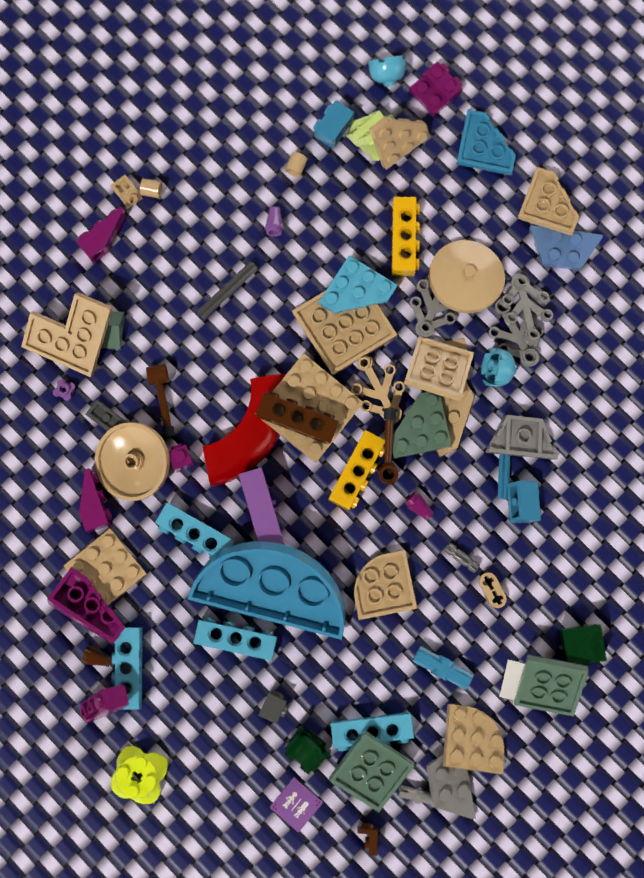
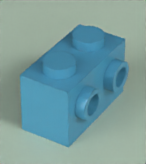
M336 100L332 105H328L324 112V117L322 120L318 119L313 128L314 137L332 149L354 120V112Z
M516 481L508 483L510 523L541 521L538 482Z

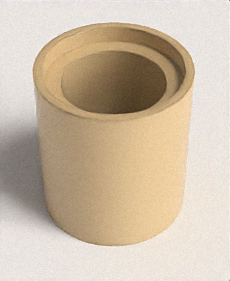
M292 152L285 171L292 176L300 177L308 160L307 157L301 153Z
M143 178L140 184V195L160 198L162 182Z

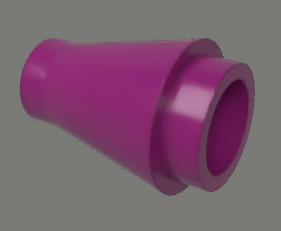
M414 492L405 501L409 510L425 520L429 519L434 513L421 494Z

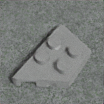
M505 415L486 449V453L551 460L558 459L557 453H554L550 444L552 440L546 431L544 420L539 418Z
M444 751L441 752L437 759H433L426 765L433 807L466 818L476 819L468 770L443 767Z

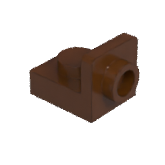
M362 823L361 826H357V833L369 834V836H365V849H369L370 856H377L378 827H374L373 823Z

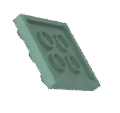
M527 655L515 695L514 705L574 716L589 672L588 666Z
M364 730L329 776V781L377 812H380L415 765L413 761Z

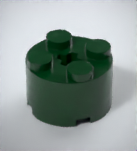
M300 726L286 743L284 755L291 761H297L300 764L301 770L306 774L317 772L331 754V749L329 748L327 751L324 748L326 743L311 730L305 732L303 731L304 727Z

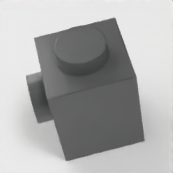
M275 690L273 693L269 692L258 716L277 724L280 716L284 717L289 706L285 705L287 702L284 699L285 695Z

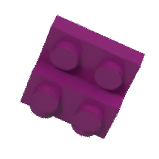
M438 61L423 73V77L409 87V92L433 117L456 99L462 91L460 79L458 77L453 78L449 74V68L444 63L440 65Z

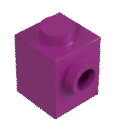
M177 444L168 451L173 469L177 473L195 466L186 445Z

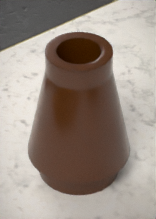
M93 645L92 647L86 646L81 661L86 662L87 665L109 667L112 655Z

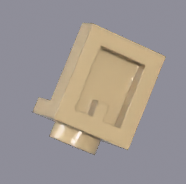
M126 175L110 185L127 209L142 200V196Z

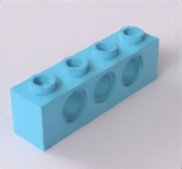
M169 503L165 504L155 522L159 525L158 530L167 535L169 532H172L176 535L174 539L183 544L186 541L193 544L192 549L201 554L203 551L209 553V559L222 550L236 544V541ZM176 520H182L183 526L179 530H175L173 527V523ZM194 529L200 531V536L196 540H192L190 537V532ZM216 539V548L208 549V540Z
M204 617V620L198 621L193 644L270 661L273 660L277 636H273L274 632L262 630V633L254 632V627L243 625L242 629L236 628L235 623L224 621L222 625L215 623L216 619ZM215 628H219L222 631V637L219 640L212 637V631ZM234 632H238L242 637L239 644H234L231 641V635ZM252 637L260 638L261 645L259 648L251 646L250 640Z
M142 627L125 628L114 643L115 652L112 653V664H115V672L112 673V685L116 687L128 683L131 686V692L127 694L129 705L122 710L141 709ZM125 642L130 643L132 647L128 654L122 649ZM125 662L131 665V672L129 674L124 673L122 670Z
M410 712L330 722L333 748H338V751L350 750V746H353L363 731H367L369 727H376L378 733L375 737L387 745H390V741L396 740L398 744L408 743L410 739L414 738ZM390 724H395L398 728L394 735H389L386 731ZM350 729L358 732V736L354 740H350L346 736Z

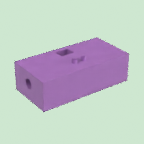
M262 468L239 474L258 541L275 542L285 545L275 513L279 510L278 507L274 508L273 506L276 504V500L272 501Z

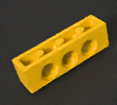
M393 197L392 276H414L415 271L419 270V259H416V252H419V240H416V233H419L420 222H416V215L420 214V204H416V197ZM406 215L409 216L411 220L403 221L401 217ZM409 234L411 238L405 240L401 237V235ZM408 252L411 256L403 258L401 253Z
M366 430L364 431L328 501L347 511L351 507L355 509L360 500L357 497L359 491L364 492L369 482L366 480L368 474L371 473L373 475L378 465L375 463L377 457H382L384 454V439ZM363 451H372L373 457L365 459L362 455ZM354 468H363L364 474L360 477L354 475ZM345 485H354V493H346L344 491Z

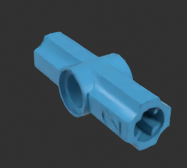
M422 646L419 647L412 660L423 668L430 670V673L445 681L448 680L465 690L470 685L474 676L469 671L455 665L451 660L441 655L438 656Z

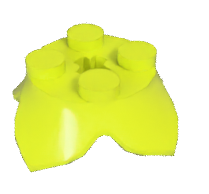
M135 746L125 747L118 756L117 768L111 778L113 792L121 798L132 799L140 804L154 803L161 792L160 781L167 772V759L158 753L145 754L140 748ZM135 771L138 774H142L143 777L140 778L142 781L134 779Z

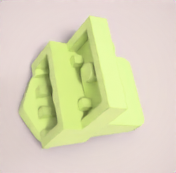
M380 110L354 120L348 134L345 135L373 161L380 159L369 128L384 117L396 120L392 114L383 116Z

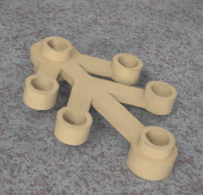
M369 356L361 357L358 359L357 365L360 370L366 372L375 390L365 388L361 384L356 383L352 385L351 392L354 395H365L379 399L384 406L372 405L370 401L364 400V403L360 406L361 410L382 414L384 417L382 408L398 409V412H396V419L393 420V423L398 422L402 417V410L399 404L402 393L406 390V385L401 381L394 383L393 389L395 394L392 402H390L388 393L393 376L397 372L396 367L391 364L385 366V378L383 385H381L373 370V359ZM363 360L368 361V364L365 367L362 366ZM389 367H393L394 369L392 374H389L387 372V369ZM398 384L403 385L401 391H398L396 388ZM356 386L360 387V392L358 393L354 391ZM366 402L369 403V408L367 410H365L363 407V405Z

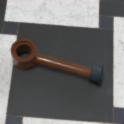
M166 364L146 367L149 385H154L157 389L164 426L162 428V438L177 436L174 426H171L164 384L169 382Z
M382 408L384 419H386L384 462L377 467V475L384 484H393L397 481L399 475L394 463H392L393 420L396 419L398 409ZM392 469V474L389 477H384V470Z

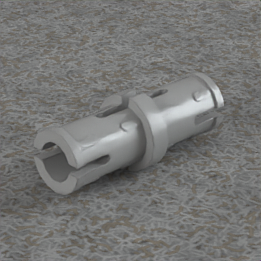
M400 785L399 798L413 800L417 804L421 802L432 805L430 792L424 791L420 787L416 789Z

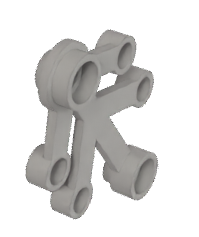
M519 273L512 277V288L507 295L502 297L500 303L504 308H508L512 305L515 295L519 294V302L505 316L504 322L509 326L514 325L517 321V316L522 311L527 330L523 334V341L527 345H534L540 339V334L534 327L531 311L537 314L543 322H549L553 318V312L550 309H542L528 298L527 293L536 298L539 304L543 305L549 300V294L545 291L539 292L530 285L528 277Z
M422 279L417 283L416 288L420 291L428 310L426 317H424L420 308L422 302L419 297H412L409 301V306L413 309L418 321L415 326L417 335L427 338L433 334L435 328L446 324H453L456 321V315L449 312L444 318L432 321L435 314L449 308L442 303L440 304L436 296L432 300L428 291L429 283ZM420 283H424L426 288L422 289ZM412 300H417L418 306H414ZM447 316H451L453 321L449 322ZM422 325H427L428 331H424Z
M499 299L494 309L497 314L505 318L510 313L511 306L501 311L499 309L501 299ZM523 314L520 330L516 323L512 326L507 325L511 333L502 331L498 327L490 328L488 336L491 339L500 338L516 343L521 350L510 348L505 343L498 346L499 349L500 347H505L512 356L520 358L524 366L532 367L538 363L539 353L536 351L538 341L534 345H529V347L523 341V334L527 331ZM535 326V329L540 331L541 337L543 335V329L539 326ZM496 330L498 334L493 336L491 331ZM526 355H531L532 360H527Z

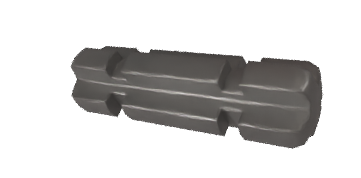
M452 543L445 547L444 551L448 555H452V558L465 567L467 566V569L475 573L480 567L478 562L472 561L470 556L460 549H456V546Z

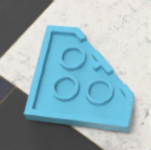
M349 255L318 304L333 314L352 309L366 308L379 303L384 304L389 301L398 285Z

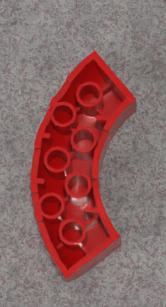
M275 374L250 379V402L245 416L239 425L225 438L213 444L203 446L211 487L231 482L238 478L239 474L250 471L270 453L280 438V434L261 419L254 417L262 394L273 391L286 374Z

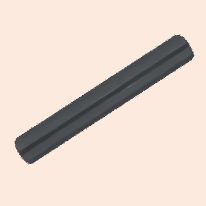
M249 262L198 310V314L204 319L208 317L257 271V266L253 262Z

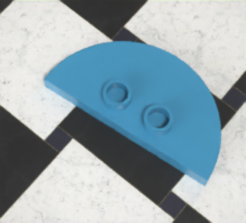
M254 541L237 544L222 550L208 560L201 568L189 592L188 600L341 640L343 637L346 617L345 605L336 582L329 572L315 559L298 549L284 544Z

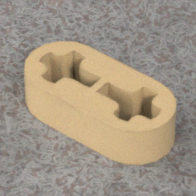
M492 573L482 574L479 577L478 583L489 605L493 608L503 607L507 598L496 576ZM485 576L492 578L491 586L493 589L490 590L488 585H483ZM493 591L497 596L501 595V604L498 605V603L492 602L494 599Z

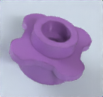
M59 379L56 389L53 390V395L55 397L60 396L68 401L71 399L75 384Z

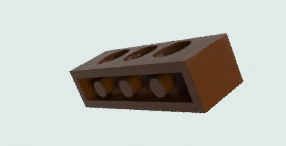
M272 391L262 394L254 417L328 445L331 443L339 422L334 419L335 416L328 413L319 414L316 412L317 409L305 405V408L301 407L293 399L287 398V400L279 398V394ZM275 405L283 407L282 415H277L274 412ZM294 412L301 414L302 419L300 422L293 420L292 415ZM312 419L319 421V429H314L311 426Z

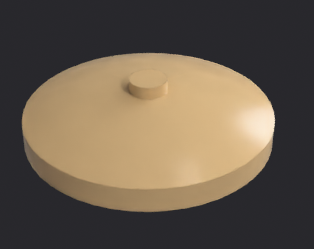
M459 240L445 245L436 253L429 268V283L436 298L449 309L460 313H477L488 309L497 301L504 288L505 272L500 259L491 249L475 241Z
M129 422L116 425L108 430L98 443L95 453L97 476L103 487L119 499L137 501L148 498L163 486L168 476L170 467L168 448L159 433L145 424Z

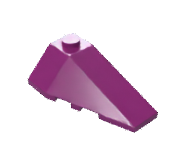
M72 567L47 598L50 606L111 644L115 643L125 629L124 625L106 604L90 580Z

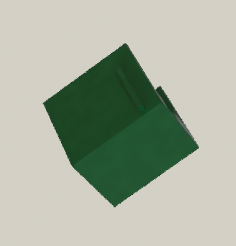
M601 624L559 629L564 662L582 665L607 661Z

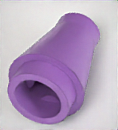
M279 207L269 208V215L265 225V230L269 236H280L284 230Z

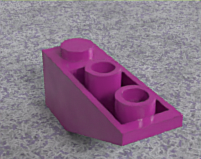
M122 207L112 210L107 218L96 222L93 226L94 228L82 233L76 241L93 264L109 252L127 216Z
M89 468L85 469L79 510L85 532L88 533L111 525L110 520L112 519L109 508L106 509L104 501H106L103 490L99 491L97 485L100 482L97 473Z
M125 685L102 689L84 701L80 707V714L84 718L85 724L127 707L129 702Z

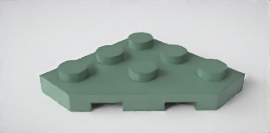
M431 392L419 394L393 434L392 452L394 459L452 447L440 395Z

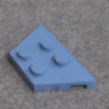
M530 225L529 231L532 233L535 241V248L539 252L541 264L548 267L580 271L603 238V235L574 231L573 236L542 226Z

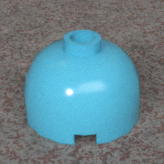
M405 56L385 57L381 60L375 59L368 62L372 78L378 83H384L385 87L396 85L395 81L400 80L406 71Z
M490 348V353H485L482 361L481 374H485L486 379L483 380V383L486 386H504L516 374L517 365L513 356L508 351Z

